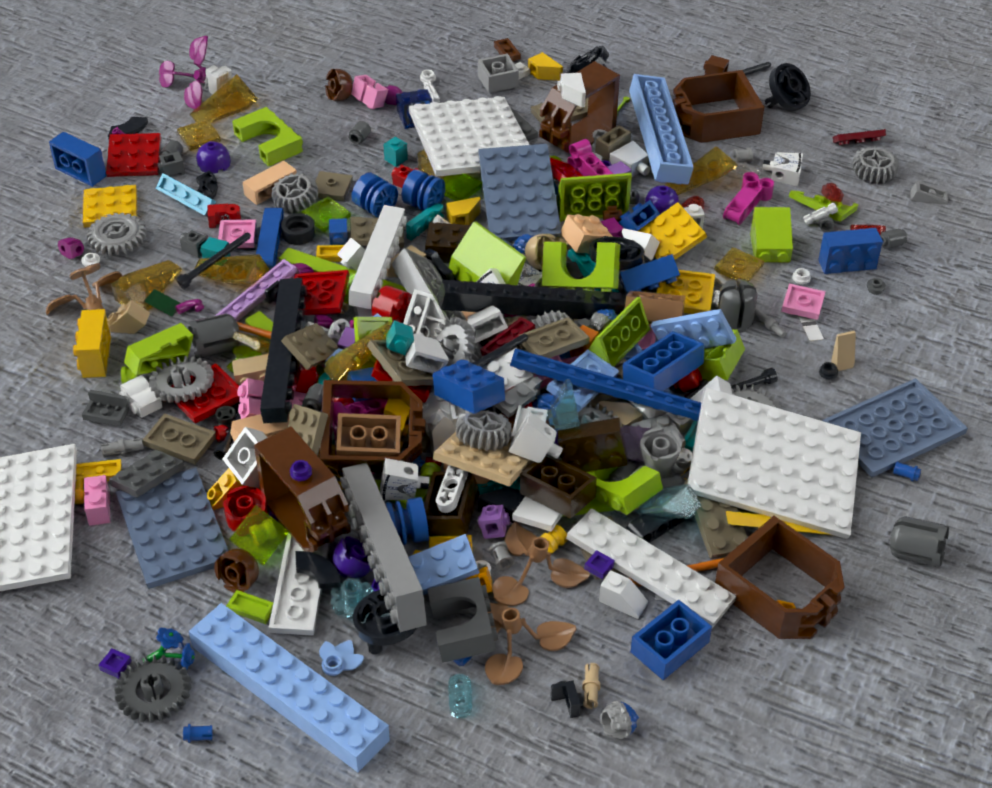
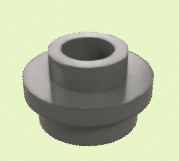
M873 278L868 280L867 288L871 294L879 295L885 290V282L881 279Z

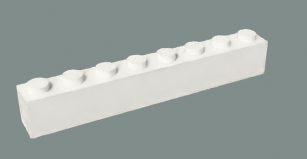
M383 206L350 287L349 305L371 309L374 298H378V291L382 288L383 280L386 279L387 269L391 265V258H394L395 247H398L399 237H402L403 227L407 223V216H404V208Z

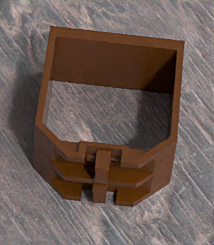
M596 61L576 72L582 74L586 92L585 99L588 98V115L572 125L571 116L577 105L563 99L557 85L551 88L540 108V116H545V119L540 124L539 137L569 154V146L583 139H587L592 146L594 142L593 132L595 130L601 129L609 132L616 127L620 74Z
M743 70L683 78L673 89L676 98L672 102L679 123L683 125L681 129L684 137L705 143L761 134L765 107ZM734 99L739 109L704 114L693 110L691 105Z
M324 380L322 412L327 413L328 417L320 445L321 461L326 466L343 471L342 468L367 462L371 472H383L385 458L412 463L422 454V437L426 436V420L423 419L422 400L400 381ZM334 398L401 399L410 407L409 447L398 457L332 455Z
M292 426L254 444L260 488L266 497L267 507L303 551L315 552L321 545L332 543L334 538L351 532L350 524L347 522L344 512L347 513L349 511L348 502L336 477ZM298 460L308 462L312 467L311 477L304 481L294 480L290 476V468L294 462Z
M772 516L718 563L715 579L716 584L736 596L733 603L734 606L778 639H811L818 632L814 628L816 624L825 628L831 619L838 614L837 605L841 602L840 593L845 588L840 561L776 516ZM773 549L825 588L803 609L785 608L745 579L743 575Z

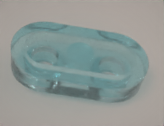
M456 674L448 682L449 711L456 718H466L472 712L471 680L466 675Z

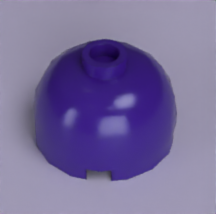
M210 141L203 144L197 151V166L200 167L202 172L209 170L216 174L218 170H227L231 164L228 149L222 143Z
M664 185L652 188L645 198V203L651 200L660 214L677 202L679 203L676 191Z
M346 536L345 539L342 538L334 549L333 561L341 576L355 579L362 578L372 570L368 562L369 555L365 556L363 543H360L358 539L351 536Z

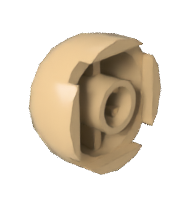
M537 234L526 243V260L535 269H543L544 242H555L554 239L556 238L553 235Z

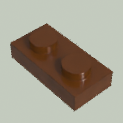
M508 38L494 41V48L500 55L508 54L513 62L521 59L520 52Z

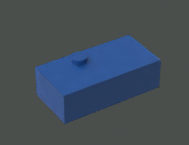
M672 331L624 362L623 380L664 391L704 364V344Z

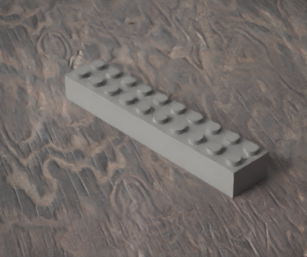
M404 248L392 262L395 270L394 273L400 278L401 285L412 295L414 289L433 294L438 303L437 295L442 278L432 261ZM441 310L446 320L450 321V318L458 317L467 321L462 311ZM453 337L452 339H450L459 343L458 337ZM480 341L472 343L474 349L471 350L473 354L469 357L470 363L484 357L481 355L480 349L483 346Z
M367 462L342 468L344 477H340L343 490L345 489L344 496L348 502L349 516L353 520L355 531L357 530L360 543H363L365 556L369 555V566L373 569L375 581L379 582L381 595H385L387 610L391 609L392 623H397L400 632L426 626L422 587Z

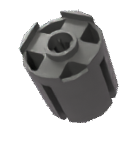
M734 279L728 280L721 287L717 309L722 310L732 330H738L739 333H742L753 325L758 297L756 288L745 279H738L737 286Z
M225 313L189 322L188 330L193 334L192 343L194 348H197V352H194L197 359L235 351L239 348L241 342L239 326L232 315Z
M907 516L901 517L895 522L890 537L891 553L899 559L940 567L945 555L944 550L946 539H948L949 526Z

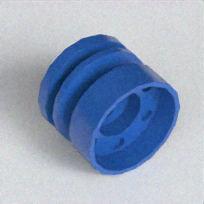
M415 169L408 174L403 184L402 201L423 211L434 204H441L445 194V181Z
M371 172L362 175L352 191L353 203L378 218L384 205L394 207L398 199L397 187Z
M421 497L407 499L406 509H402L400 501H395L396 511H393L391 502L385 503L403 545H406L407 535L411 534L414 543L428 541L427 518Z

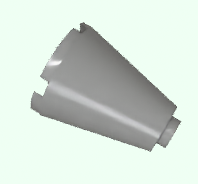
M654 428L646 431L640 441L644 466L660 472L661 479L668 477L682 449L680 437L673 431L671 433L664 431V428Z

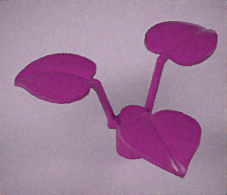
M208 36L196 38L190 45L189 56L194 60V64L200 68L195 70L194 74L175 72V64L172 61H164L159 68V82L165 88L173 84L174 75L189 76L196 79V81L189 84L190 87L185 89L184 100L187 106L197 110L203 109L201 84H205L206 67H202L201 64L205 59Z

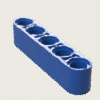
M283 208L264 209L255 257L256 270H271L276 266L282 232L281 223L284 219Z

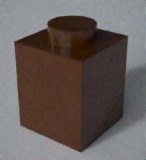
M711 55L703 66L705 75L728 72L729 60Z

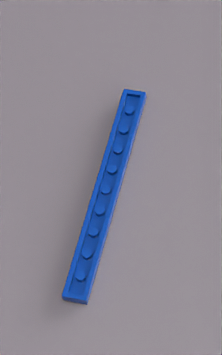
M519 349L514 350L510 363L511 367L570 383L577 387H584L598 393L608 394L615 398L632 401L635 404L649 406L656 410H663L674 415L687 417L694 421L699 420L701 402Z

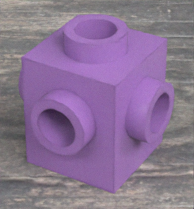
M503 505L483 507L481 516H478V525L482 530L484 539L505 537L507 525H510L509 513H505Z

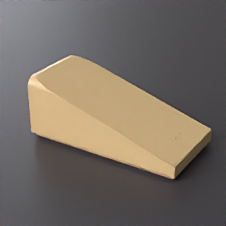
M855 331L837 334L831 362L836 364L838 371L854 367Z

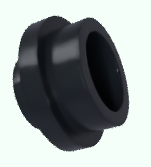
M825 362L819 368V375L824 379L832 380L838 376L837 366L832 362Z

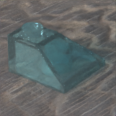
M690 484L664 487L663 490L642 505L637 512L641 515L689 519L696 514V510L702 505Z

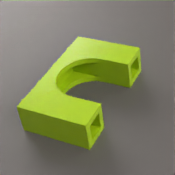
M267 107L232 121L234 135L242 142L262 134L277 136L258 145L260 159L268 167L303 152L301 136L297 135L291 127H288L282 119H279Z
M544 242L542 286L574 290L576 288H583V290L594 291L595 288L601 289V292H612V289H618L620 244L597 242L596 266L593 272L586 278L575 279L569 274L566 267L567 244L563 242Z
M643 466L628 478L616 482H605L604 480L609 478V475L618 467L587 472L597 477L596 497L594 499L626 515L663 490L660 472L647 466Z

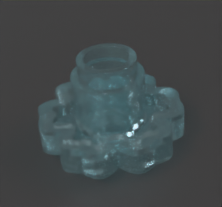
M348 578L343 584L340 583L341 587H334L332 589L331 608L335 611L336 615L344 614L346 619H353L356 605L365 596L374 592V589L368 582L361 583L359 578Z

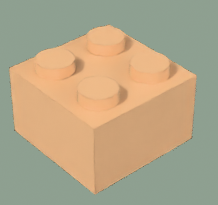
M567 215L561 228V235L576 253L589 254L592 241L603 236L613 237L600 222L599 218L593 215Z

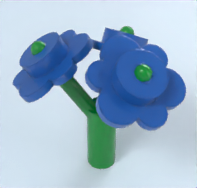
M164 627L159 628L156 639L161 642V647L146 656L147 660L152 662L153 655L156 656V660L161 659L163 655L166 658L181 659V666L188 670V667L193 664L195 652L192 650L190 643H186L184 646L182 642L184 638L176 630ZM171 647L183 649L182 654L166 653V650Z

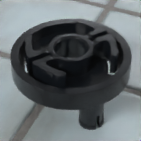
M596 46L583 56L578 55L571 62L566 73H576L594 61L606 67L604 63L609 57V52L604 46Z
M783 63L771 71L769 86L772 96L765 99L766 105L771 102L767 106L768 108L779 104L786 110L798 111L809 103L811 97L810 85L806 76L798 67L790 63Z
M603 236L595 239L590 244L589 257L595 263L597 258V242L620 244L619 270L639 266L644 260V248L634 240Z
M380 590L365 596L356 605L353 612V623L356 633L363 641L367 642L368 651L371 654H379L383 649L382 646L399 643L410 637L417 630V628L400 632L397 623H392L391 616L381 617L383 614L390 613L391 609L387 610L384 601L385 595L382 596Z

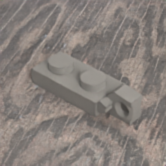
M536 376L529 382L525 380L505 393L504 401L494 406L508 418L517 412L519 405L523 408L535 399L543 380Z

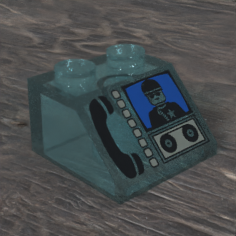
M566 379L550 402V409L547 410L550 426L554 425L556 431L580 426L570 379Z

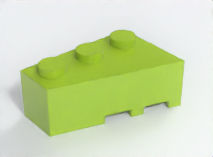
M182 323L174 325L129 345L124 363L135 375L152 373V371L156 372V366L163 370L162 362L170 366L169 359L176 364L177 357H179L180 361L183 362L185 356L188 359L193 334Z
M732 330L736 336L735 343L704 348V364L698 367L702 379L711 381L716 376L723 380L729 379L745 351L738 330Z

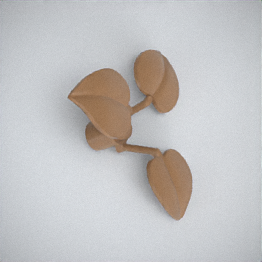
M91 264L70 274L71 280L83 278L89 293V297L85 299L86 302L84 303L77 295L68 294L51 301L47 305L46 315L54 308L74 299L83 306L84 310L104 309L99 287L113 282H124L121 272L109 273L92 284L93 288H96L97 297L93 295L86 275L99 270L100 264Z
M515 521L505 536L504 542L507 544V551L514 556L525 554L530 558L518 582L510 576L499 577L493 583L492 593L494 600L502 605L517 606L524 603L528 598L529 590L521 584L532 562L540 563L545 558L548 568L552 570L551 579L561 587H575L587 580L590 573L575 562L564 558L555 559L552 565L551 553L547 552L549 542L543 537H536L532 532L526 530Z
M490 603L495 626H491V628L496 627L497 632L501 628L505 629L507 632L508 653L507 656L505 654H495L486 661V676L495 685L511 683L520 676L523 670L522 659L516 656L511 657L512 634H517L522 626L526 628L534 639H540V646L543 649L558 651L568 645L576 632V625L567 622L549 621L539 625L536 634L526 623L525 618H520V613L516 608H509L499 603Z

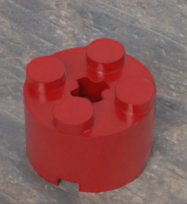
M388 285L382 287L378 291L381 293L379 297L374 298L372 316L378 313L382 317H392V324L394 320L403 323L412 294Z
M249 486L234 488L227 494V498L223 502L227 525L237 536L243 537L250 534L249 526L259 525L268 518L266 497L258 488L256 490L250 489Z

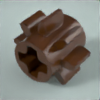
M608 206L607 210H603V220L613 217L617 222L622 220V211L617 209V206Z

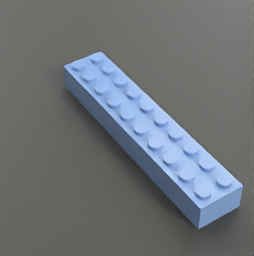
M634 74L629 92L654 179L661 183L689 184L694 167L664 77Z
M220 603L188 631L191 645L195 650L356 772H359L390 741L388 724L224 604Z

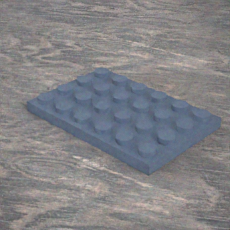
M548 144L478 149L488 230L503 241H514L524 234L531 236L551 234L554 237H561Z
M916 378L822 420L823 422L861 432L858 464L871 478L894 468L897 462L904 463L966 434L968 429Z
M197 468L174 474L138 498L121 490L116 491V496L148 589L213 569L215 561L223 553L229 551Z

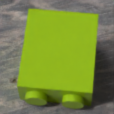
M754 207L750 232L754 262H791L793 243L790 207Z

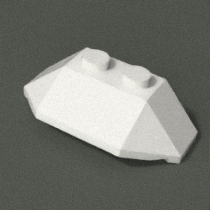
M414 289L403 324L411 326L413 334L421 332L431 338L430 335L437 337L434 329L441 331L442 329L439 324L445 325L446 318L433 294Z

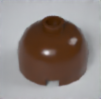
M331 69L326 76V80H329L328 85H325L326 95L329 100L344 101L350 97L354 81L345 70Z
M231 549L223 553L215 561L214 570L218 580L222 579L225 583L224 587L233 593L236 590L242 592L248 590L258 579V562L250 552L244 549Z

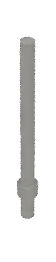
M715 270L710 273L715 274V280L721 286L727 282ZM756 306L755 315L765 323V327L770 331H774L781 338H784L787 333L778 325V322L773 318H769Z

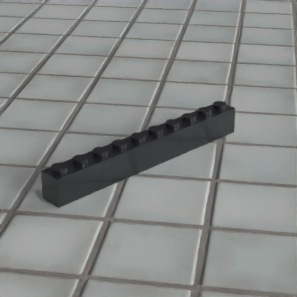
M302 278L280 279L260 405L263 424L288 422V416L292 409V403L290 402L294 399L292 386L296 385L294 373H297L298 367L296 357L281 340L286 335L303 329L301 321H304L303 309L306 308L305 296L308 295L307 285L303 284Z
M442 280L437 295L440 309L450 311L479 312L493 305L502 314L542 316L544 312L548 314L553 310L554 312H565L571 319L586 318L591 320L592 315L598 310L611 309L615 311L616 315H619L625 308L621 293L473 281Z

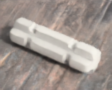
M425 81L424 89L431 102L439 103L440 97L432 82Z
M831 203L828 207L820 208L812 212V215L808 214L803 218L806 225L809 226L815 220L817 222L828 217L830 213H837L838 209L835 203Z

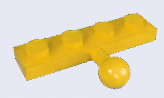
M121 459L76 464L75 504L80 505L84 503V478L106 475V479L109 481L111 477L122 470Z

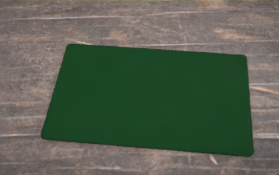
M153 289L144 300L145 303L171 317L176 313L175 306L181 304L156 289Z

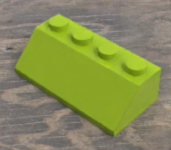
M636 297L595 338L588 349L613 367L650 331L641 298Z

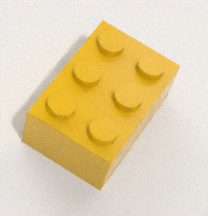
M105 309L82 310L81 318L77 320L79 331L75 333L77 344L73 346L74 356L78 358L77 369L81 370L83 378L106 377L111 344V333Z

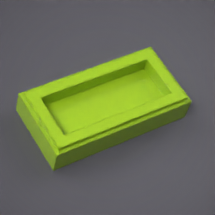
M236 590L226 607L237 615L267 624L271 617L273 602Z

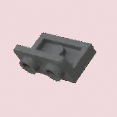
M90 390L88 392L90 401L82 413L83 420L120 427L129 412L127 397Z

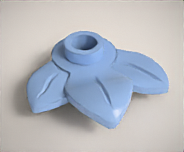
M351 640L340 643L335 647L330 642L325 641L319 650V655L323 660L322 670L330 676L339 675L342 671L354 670L361 665L364 659L363 655L354 654Z

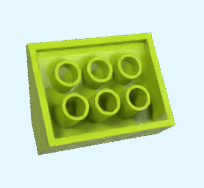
M622 173L561 178L557 193L559 221H565L567 215L576 214L582 216L593 215L600 219L603 218V210H607L608 206H617V209H621L622 215L629 211L632 174Z
M475 221L451 256L448 268L452 270L457 280L476 282L490 268H496L506 284L518 285L526 257Z

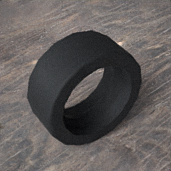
M297 213L289 215L281 223L282 237L289 244L303 245L309 243L315 237L314 220L307 214ZM294 227H306V228H307V229H305V230H303V231H298V232H295V231H291V230H290V229H292V228H294Z

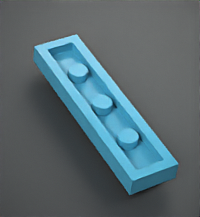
M162 173L155 188L207 217V205H214L216 203L215 200Z

